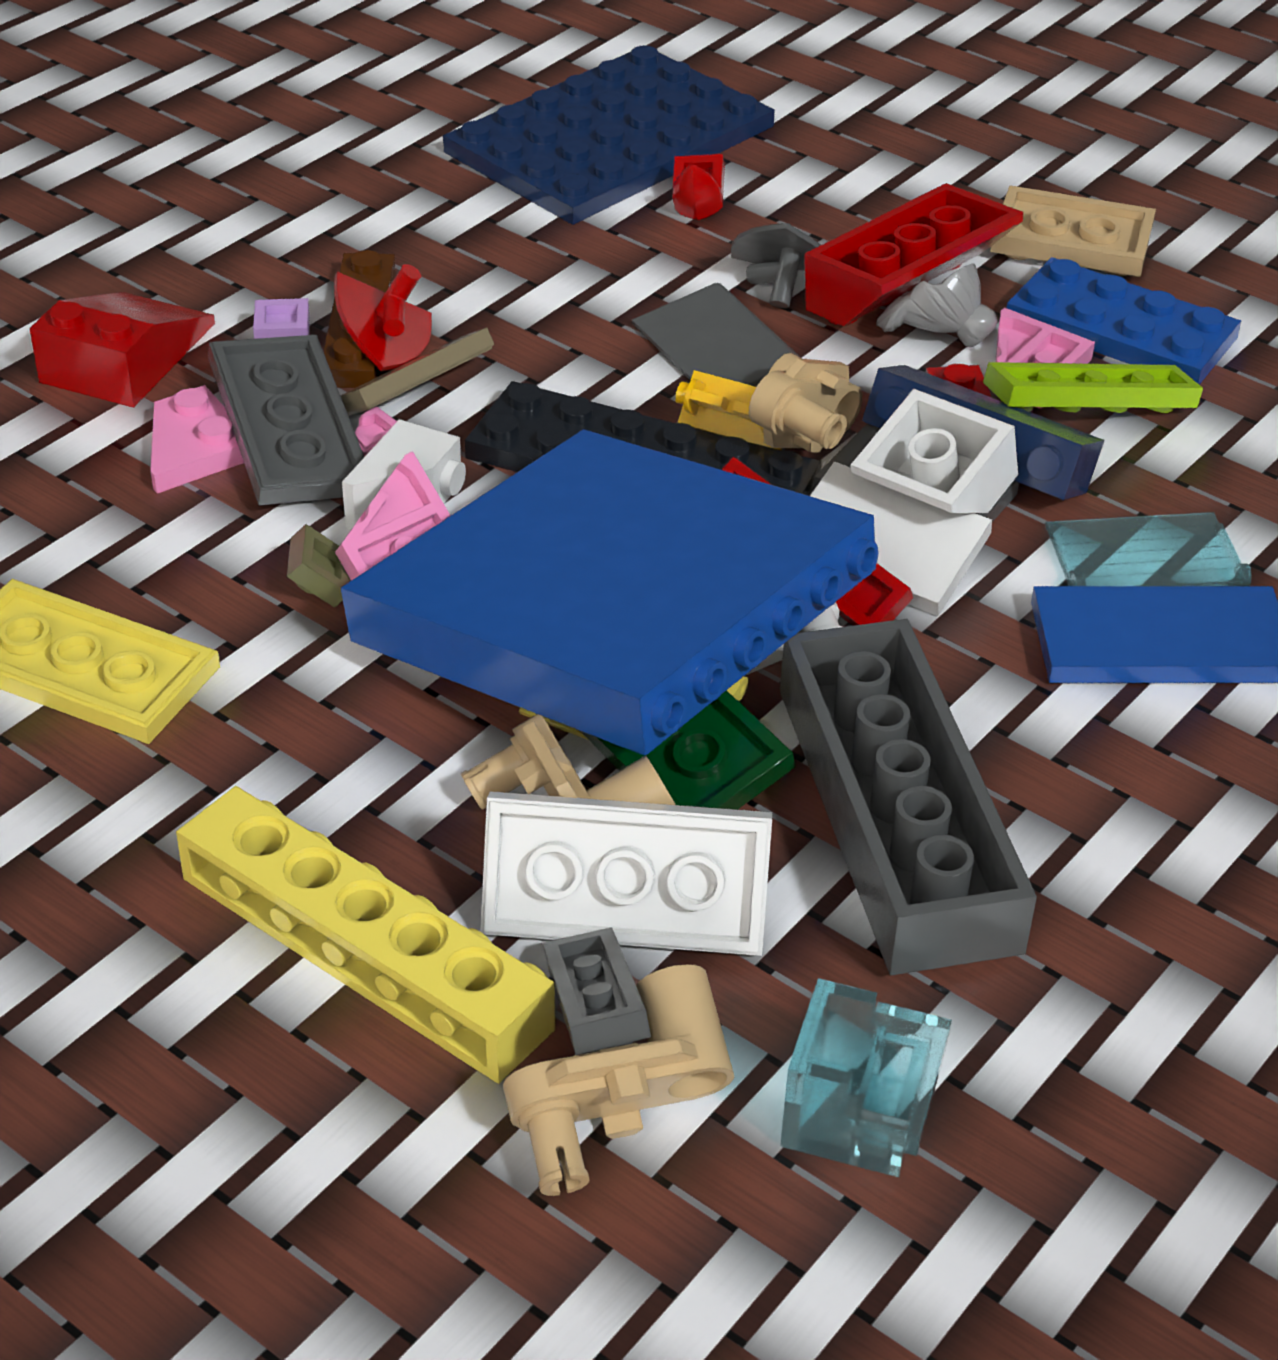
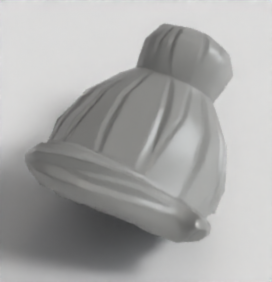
M972 263L952 273L942 283L931 284L926 281L918 283L912 291L903 293L884 310L883 314L877 318L876 326L881 327L885 333L894 331L903 323L932 332L957 333L965 346L974 347L994 330L997 324V317L992 309L981 304V284L976 265Z

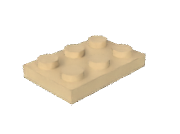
M1009 185L1003 204L1024 212L1023 222L993 244L990 252L1005 254L1007 257L1015 260L1030 258L1048 261L1051 257L1068 259L1078 263L1080 267L1102 270L1109 275L1141 277L1156 209Z

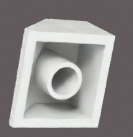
M913 389L850 465L851 472L950 513H989L1018 476L1015 428L1010 424Z

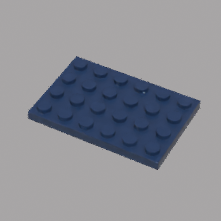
M644 45L637 46L631 52L613 60L603 61L599 66L584 73L569 76L566 81L548 89L538 90L532 96L519 102L502 106L496 112L483 118L464 123L462 127L443 135V152L574 225L674 175L675 156L719 154L773 127L775 109L757 101L751 95L742 94L724 85L719 79L708 77L690 68L687 63L676 61L659 53L656 48Z

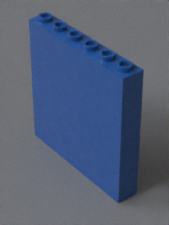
M583 429L342 586L341 593L351 642L645 756L876 570L879 551L875 543L874 515Z

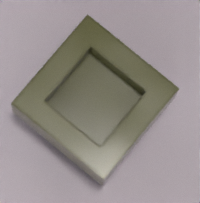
M305 524L291 537L287 577L306 593L316 595L335 608L343 601L341 587L351 581L335 554L339 545Z

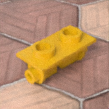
M696 370L693 371L690 383L680 382L675 397L676 403L683 404L678 423H685L694 428L727 437H739L750 443L773 448L764 443L763 427L752 422L749 417V405L756 389L755 386Z

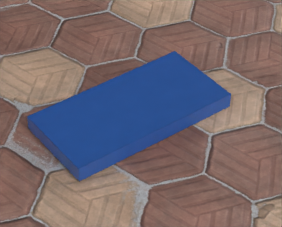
M1033 586L1031 605L1049 683H1278V600L1273 586Z

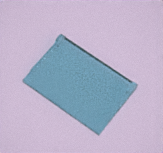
M1214 512L1048 521L1045 525L1069 586H1250L1252 577L1249 564L1241 563L1223 523L1219 524Z

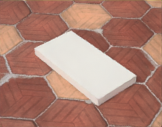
M490 791L487 797L480 932L486 935L558 940L612 927L619 945L762 956L772 812Z

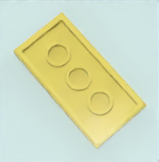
M11 579L0 589V689L141 742L150 744L220 668L217 650L15 579Z

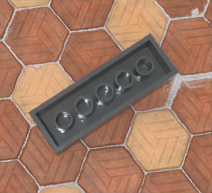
M901 619L801 632L790 638L783 645L780 694L890 976L1026 954L1037 896L909 620Z

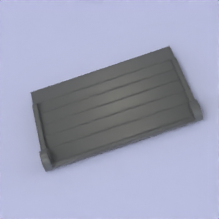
M713 283L632 319V324L690 381L693 371L696 370L757 387L781 356L792 353L800 357L721 283Z

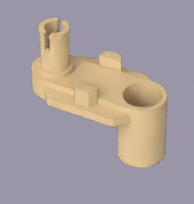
M787 353L774 363L768 375L757 385L751 397L749 417L752 422L763 427L764 443L773 448H804L809 452H820L823 447L826 449L834 448L842 439L844 433L854 423L861 408L863 393L860 387L849 382L848 365L838 361L802 359L792 353Z
M539 714L512 729L515 734L510 737L512 745L470 770L461 772L465 784L482 810L487 808V797L490 791L509 793L523 785L528 794L544 786L549 796L676 805L646 755L586 790L546 720Z
M689 964L671 966L655 971L637 983L636 987L646 1009L651 1037L647 1038V1043L622 1045L601 1049L598 1052L528 1065L513 1072L505 1079L503 1088L512 1125L521 1128L525 1132H529L540 1180L538 1184L541 1194L548 1196L560 1195L558 1182L562 1181V1173L559 1163L562 1167L567 1194L583 1188L590 1181L584 1166L574 1122L602 1117L607 1137L615 1139L635 1135L643 1129L639 1110L709 1096L722 1090L735 1078L705 969Z

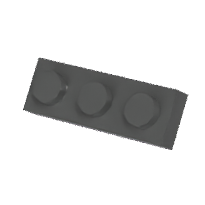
M612 927L543 943L551 980L555 982V992L575 1055L632 1044L633 1041L651 1037L645 1006Z

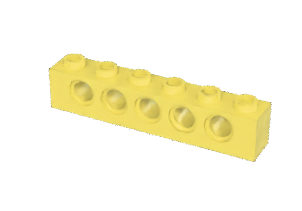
M234 786L176 831L183 879L497 1084L503 1081L555 1030V982L550 980L540 968L532 963L519 961L492 944L487 936L479 930L464 927L438 911L427 898L409 893L385 878L375 866L357 861L333 846L323 834L317 831L310 832L289 819L271 802L266 800L260 801L238 786Z

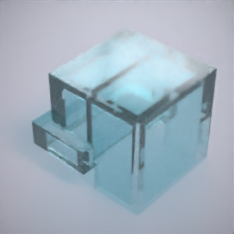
M818 978L788 1068L780 1147L899 1177L905 1154L914 1156L918 1154L948 1044L952 1020L878 1002L876 1007V992Z

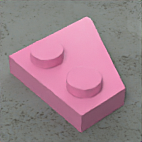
M1004 308L1000 312L996 362L1088 364L1092 360L1095 342Z
M205 385L184 389L173 396L154 402L151 477L153 490L157 494L244 463L233 432L232 422L228 418L226 409Z
M413 451L403 457L335 551L351 581L451 516Z

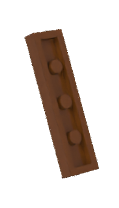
M372 250L344 253L340 273L386 293L395 278V254H379ZM334 297L323 353L337 388H356L377 378L378 368L359 349L345 329L337 311Z

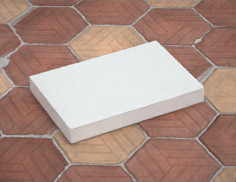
M835 461L810 495L814 498L874 515L875 543L879 551L877 563L911 588L914 598L908 605L939 616L992 532V519L975 513H950L855 475L851 472V467Z

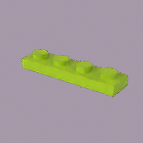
M988 362L983 383L1008 407H1018L1029 412L1033 410V407H1054L1065 412H1078L1081 410V407H1100L1117 413L1126 412L1128 408H1148L1156 412L1170 413L1174 408H1197L1203 391V387L1176 365Z

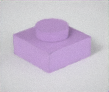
M308 298L255 300L254 339L309 335L310 313Z

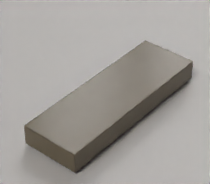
M486 327L459 337L340 395L348 416L369 410L491 350L495 344L488 328Z

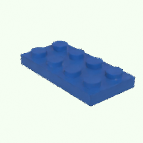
M1053 257L1007 302L1006 307L1009 310L1094 341V352L1128 364L1176 365L1199 385L1236 341L1242 321L1224 315L1222 311L1216 308L1200 307L1176 299L1168 292L1152 291L1128 283L1120 276L1104 275L1080 267L1078 263L1072 260L1056 259Z

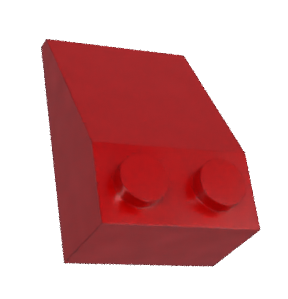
M125 292L59 300L29 328L39 383L134 408L215 324V318L213 314Z

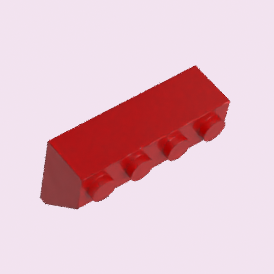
M945 183L804 253L806 310L826 318L835 325L845 326L852 324L867 313L892 303L894 299L903 295V293L911 291L918 283L922 281L928 282L949 270L960 267L962 263L983 253L1022 223L1024 212Z

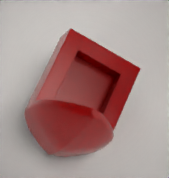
M723 154L675 156L672 197L674 208L679 214L690 219L700 220L717 213L723 207L725 174Z

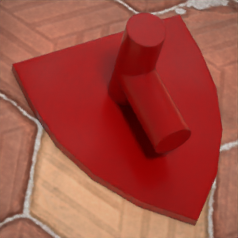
M404 264L386 293L338 271L335 275L334 294L336 308L345 329L359 349L380 371L395 369L418 358L429 344L432 330V313L406 302L421 278L419 270L409 264Z

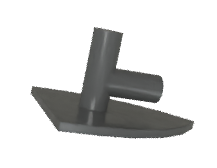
M788 223L771 224L750 228L738 234L731 245V258L754 263L750 264L746 270V277L749 283H774L769 304L777 308L787 309L790 306L798 270L805 271L804 253L821 244Z

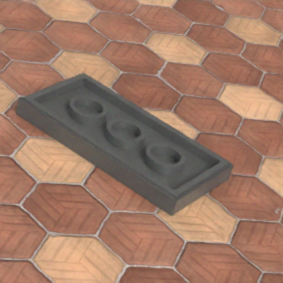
M317 335L209 342L208 359L228 418L232 422L233 432L258 505L343 498L342 481L361 462L364 455Z

